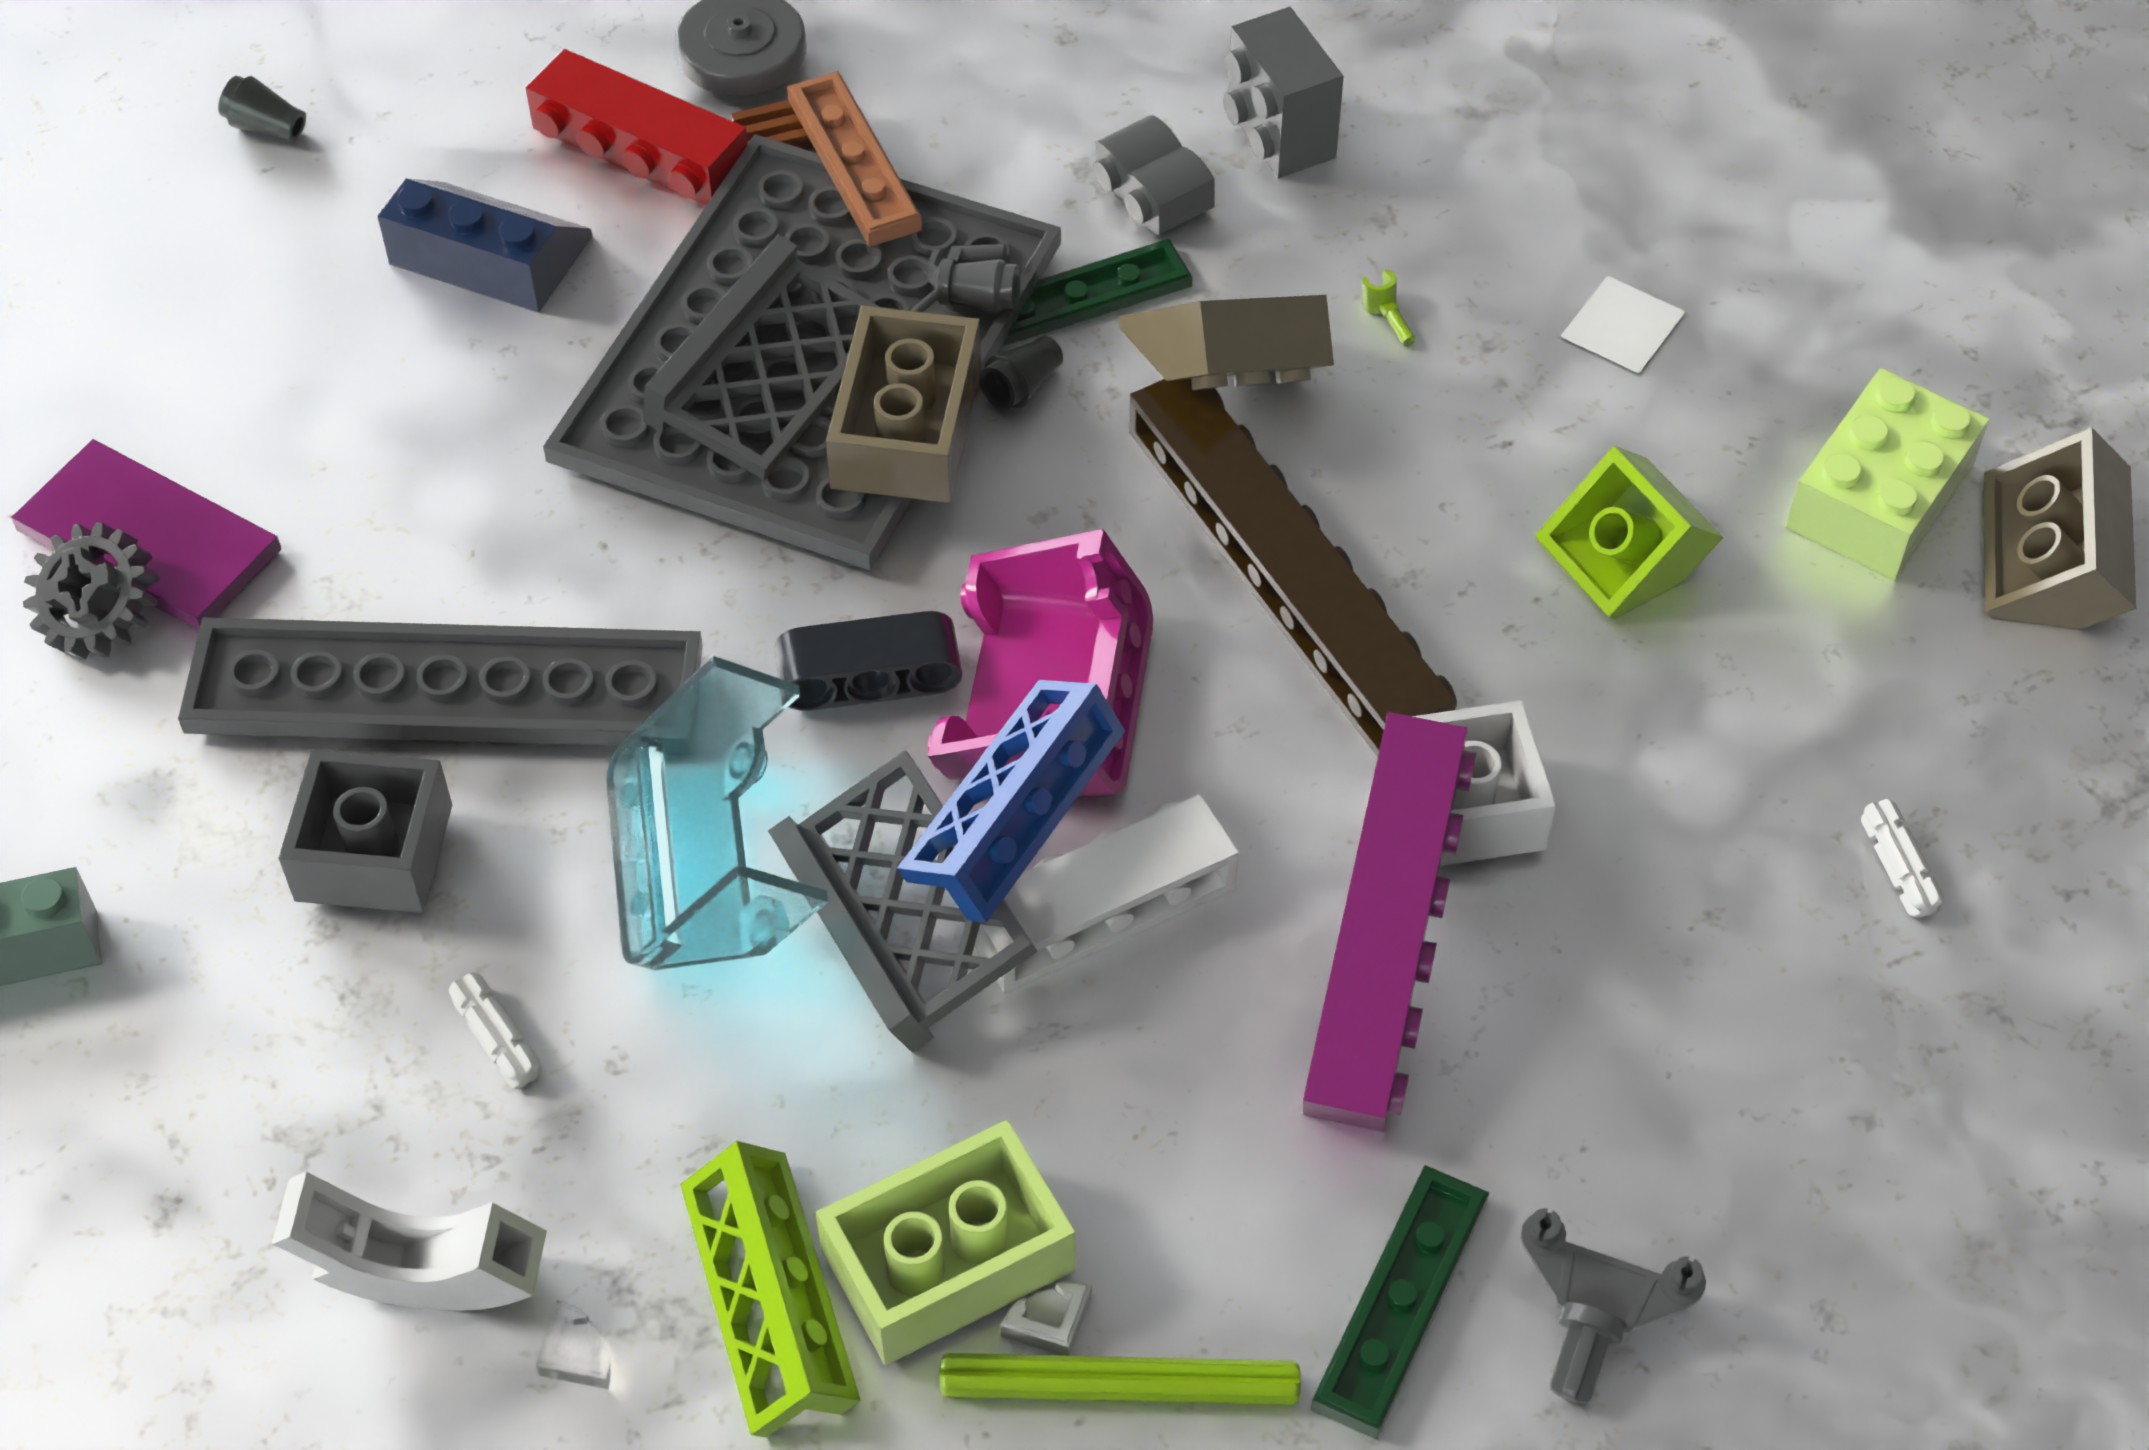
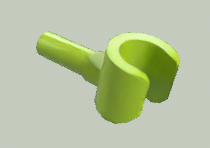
M1382 270V286H1374L1369 283L1367 277H1363L1362 305L1368 313L1383 315L1390 323L1403 346L1411 345L1416 338L1400 314V309L1396 304V275L1390 270Z

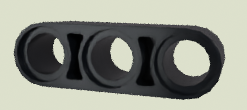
M923 611L798 627L781 634L775 641L774 646L781 699L786 706L799 711L936 695L956 687L963 675L952 618L937 611Z

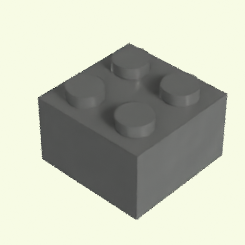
M1291 6L1231 26L1230 51L1226 53L1225 57L1229 73L1228 93L1224 94L1223 103L1230 122L1234 125L1238 124L1249 138L1255 156L1259 160L1264 159L1277 178L1335 159L1337 155L1344 75Z
M311 749L278 858L294 902L424 913L453 805L440 760Z

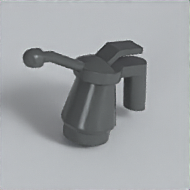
M1006 244L952 246L947 259H942V261L940 259V249H933L927 265L928 281L934 286V290L914 306L911 311L925 312L936 301H938L939 305L949 306L957 302L996 314L1003 310L1015 311L1020 295V267L1017 264L1006 263Z

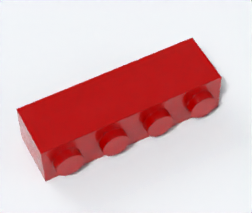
M565 48L525 87L533 129L538 130L546 137L556 138L583 150L591 157L601 158L628 170L636 177L646 178L673 190L683 198L693 199L704 205L708 204L748 145L745 126Z

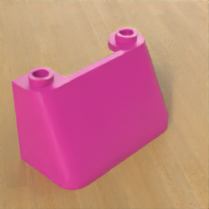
M1104 529L971 555L966 582L961 587L960 598L965 614L974 620L984 635L966 721L960 716L952 715L942 717L936 722L934 730L928 739V757L932 764L949 780L963 781L1038 680L1096 683L1125 729V732L1079 796L1103 797L1120 794L1127 782L1153 631L1152 605L1145 587ZM1049 704L1039 719L1055 712L1060 704ZM1026 750L1010 757L1004 766L1020 759Z

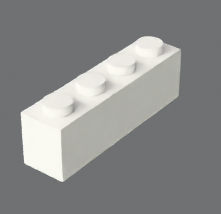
M1199 794L1181 803H1167L1141 821L1123 829L1112 828L1098 835L1093 842L1066 854L1050 855L1041 860L1033 869L1022 873L1004 900L1038 952L996 980L1002 992L1005 994L1235 889L1237 885L1239 851L1202 796ZM980 924L975 947L981 957L991 958L1014 941L1005 927Z

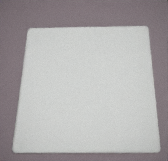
M1607 276L1561 334V338L1633 372L1640 373L1685 314V311L1611 276Z

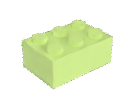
M1879 368L1798 481L1785 528L1895 581L1973 467L1990 418L1883 368Z
M1008 1120L1002 1121L816 1211L821 1251L885 1366L1076 1271V1232Z

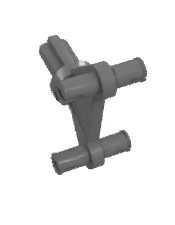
M1543 1208L1537 1210L1524 1222L1521 1230V1242L1524 1250L1555 1298L1557 1307L1561 1310L1558 1319L1559 1323L1567 1328L1549 1386L1551 1392L1562 1399L1586 1404L1592 1399L1608 1345L1621 1343L1624 1332H1630L1633 1328L1696 1304L1700 1301L1705 1291L1706 1278L1698 1260L1694 1259L1692 1262L1688 1260L1689 1257L1687 1256L1672 1261L1664 1268L1662 1274L1566 1242V1230L1560 1216L1555 1211L1548 1213V1209Z

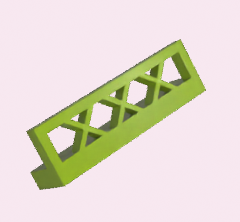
M735 1141L683 1181L680 1186L750 1435L766 1438L805 1409L842 1415L859 1403L861 1399L786 1153ZM725 1180L728 1196L719 1220L714 1217L708 1192ZM736 1237L742 1239L746 1252L738 1281L732 1279L728 1265ZM754 1299L760 1301L764 1314V1321L757 1344L750 1342L746 1328ZM773 1363L779 1366L787 1394L769 1406L764 1389Z

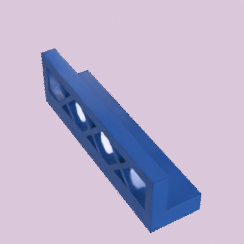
M1037 681L897 867L907 883L945 887L967 920L988 922L1125 732L1096 683ZM1049 704H1060L1055 712L1039 719ZM1026 750L1020 759L1004 766L1010 757ZM991 797L984 807L968 814L974 805ZM956 845L943 863L932 862L938 853Z

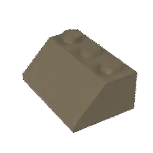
M1327 295L1197 301L1118 316L1121 331L1166 381L1191 379L1192 390L1228 386L1227 376H1234L1235 387L1270 383L1269 373H1275L1276 384L1311 380L1310 369L1334 365Z
M2093 427L1984 472L1985 613L1992 619L2081 630L2136 609L2131 467Z

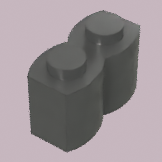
M1150 115L1095 142L1096 161L1093 163V171L1096 180L1104 191H1112L1119 199L1125 202L1127 212L1136 224H1143L1151 232L1160 235L1215 207V178L1193 151L1181 145L1173 131L1158 117Z

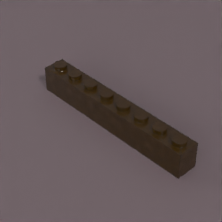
M1163 379L1130 393V435L1377 757L1388 712L1418 716L1455 710L1457 699L1449 681L1442 675L1436 676L1424 661L1414 637L1407 631L1401 632L1389 617L1384 601L1379 593L1373 588H1366L1353 571V566L1347 553L1340 546L1334 547L1320 530L1315 513L1309 506H1301L1289 491L1281 470L1276 465H1269L1256 449L1254 439L1249 430L1242 424L1237 425L1225 410L1222 398L1215 388L1192 390L1191 379L1172 381Z

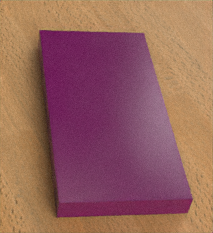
M92 439L11 516L16 531L53 551L55 550L52 546L51 537L56 534L68 541L72 540L71 532L75 524H80L92 531L96 522H101L114 530L120 529L138 539L137 545L149 551L153 556L145 567L158 573L160 579L153 585L147 586L146 593L158 599L156 607L200 630L203 617L215 618L281 551L277 535L95 439ZM104 554V559L112 563L113 567L119 566L112 555Z

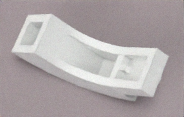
M304 1172L289 1178L272 1244L315 1265L312 1279L342 1292L396 1306L465 1311L499 1307L532 1297L547 1230L493 1202L453 1216L422 1217L401 1214L372 1205L309 1172Z

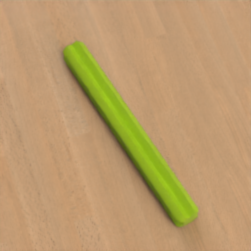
M946 1353L942 1356L940 1362L939 1386L941 1394L946 1397L1293 1405L1298 1402L1300 1397L1301 1372L1299 1364L1289 1360Z

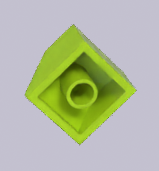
M1613 446L1534 536L1600 609L1612 619L1683 583L1724 538L1648 458L1617 446Z

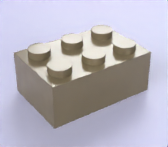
M861 305L826 438L830 489L946 503L951 502L981 371L980 319Z

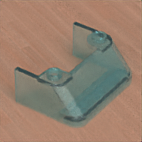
M712 656L617 747L608 767L606 784L621 950L627 963L650 970H663L763 956L828 903L826 890L746 867L738 798L763 777L768 763L763 729L800 696L799 685Z

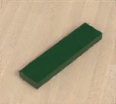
M1168 238L1040 279L1035 284L1030 298H1027L1020 310L1016 322L1009 329L1008 335L1001 347L1192 287V275Z
M1424 1165L1316 1390L1311 1404L1312 1411L1378 1440L1487 1205L1490 1192Z

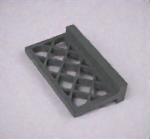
M777 235L644 388V423L661 433L671 425L763 480L840 389L849 352L845 354L844 350H850L854 334L840 335L836 317L859 316L861 305L880 307L796 259L798 245L780 235ZM799 282L818 293L821 303L791 307L788 293ZM826 319L829 337L799 339L795 322ZM785 323L789 341L758 344L756 330L760 326ZM826 352L835 353L837 366L833 371L808 373L804 355ZM794 357L798 375L767 378L763 360ZM753 361L757 379L725 383L722 370L727 364ZM813 388H818V389L815 391V393H813V390H812V389H813ZM802 390L805 405L801 409L775 412L771 393ZM761 395L765 414L733 416L729 398ZM720 400L724 418L701 421L688 413L687 410L694 402ZM779 427H785L784 430L780 432ZM770 429L773 443L761 456L740 443L738 432Z
M904 750L801 823L797 824L788 816L769 829L768 832L885 1026L913 1053L934 1038L929 1029L930 1026L1038 951L1005 900L1001 902L987 923L967 920L959 908L941 906L945 887L930 886L925 904L898 901L904 878L897 867L912 849L917 828H928L943 808V804L914 759ZM907 775L913 785L907 811L880 809L884 791ZM924 803L932 815L922 814ZM844 818L860 820L852 850L829 847L822 834ZM876 822L903 825L895 855L868 852ZM956 845L940 852L938 859L932 862L943 863ZM839 862L848 863L846 873ZM864 865L891 868L883 898L860 896L858 894L857 887ZM869 910L879 911L876 921ZM894 913L922 917L913 948L893 946L887 941ZM937 919L965 922L957 954L929 950ZM980 924L1005 927L1014 941L991 958L972 956ZM900 960L910 961L907 971ZM925 963L953 967L948 988L926 1003L918 991Z

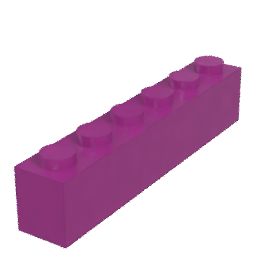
M1393 712L1387 713L1303 1096V1115L1384 1132L1388 1113L1402 1114L1409 1074L1397 1072L1402 1046L1412 1049L1416 1047L1423 1008L1411 1006L1416 981L1429 983L1437 943L1424 941L1429 916L1443 918L1450 879L1438 876L1443 852L1456 855L1464 815L1451 813L1456 789L1469 792L1477 752L1464 750L1467 727Z

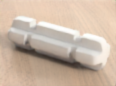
M1890 799L1869 804L1864 809L1865 813L1861 817V822L1869 838L1873 841L1878 840L1874 848L1895 889L1904 891L1899 897L1907 913L1916 919L1937 913L1944 902V895L1935 878L1926 876L1931 870L1910 829L1906 826H1900L1905 820L1897 804Z
M468 973L462 979L456 980L451 984L449 993L452 996V1003L461 1016L467 1018L469 1021L467 1025L492 1062L498 1064L500 1067L499 1072L507 1084L515 1089L523 1088L529 1082L535 1081L542 1073L539 1058L530 1045L523 1042L521 1039L523 1035L496 997H492L490 994L492 990L484 978L478 973Z

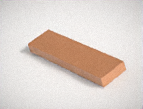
M839 71L787 86L788 101L868 246L871 247L922 231L920 213Z

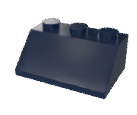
M406 178L377 215L390 265L538 313L593 237L591 228L440 181Z

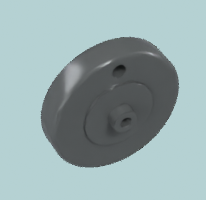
M701 0L686 11L675 31L677 60L683 73L696 85L718 94L744 96L776 88L795 75L803 64L806 55V37L803 20L796 9L785 0Z

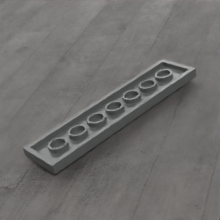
M203 617L178 721L184 734L690 748L703 649L701 631Z

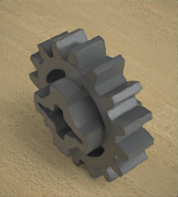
M96 522L92 531L80 524H75L71 532L72 540L68 541L55 534L51 537L52 546L55 551L50 556L36 553L34 556L35 561L42 569L39 575L25 576L24 583L36 588V593L34 596L23 601V607L38 614L29 626L32 630L46 636L44 643L80 659H86L90 652L106 658L110 656L112 641L128 647L132 644L128 630L133 625L146 629L149 625L140 613L143 607L156 606L158 603L157 598L146 592L147 586L153 585L160 580L159 574L145 567L153 556L149 551L138 546V539L120 529L114 530L101 522ZM104 554L112 555L119 566L113 567L112 563L104 559ZM68 614L69 619L78 622V628L71 627L64 615Z

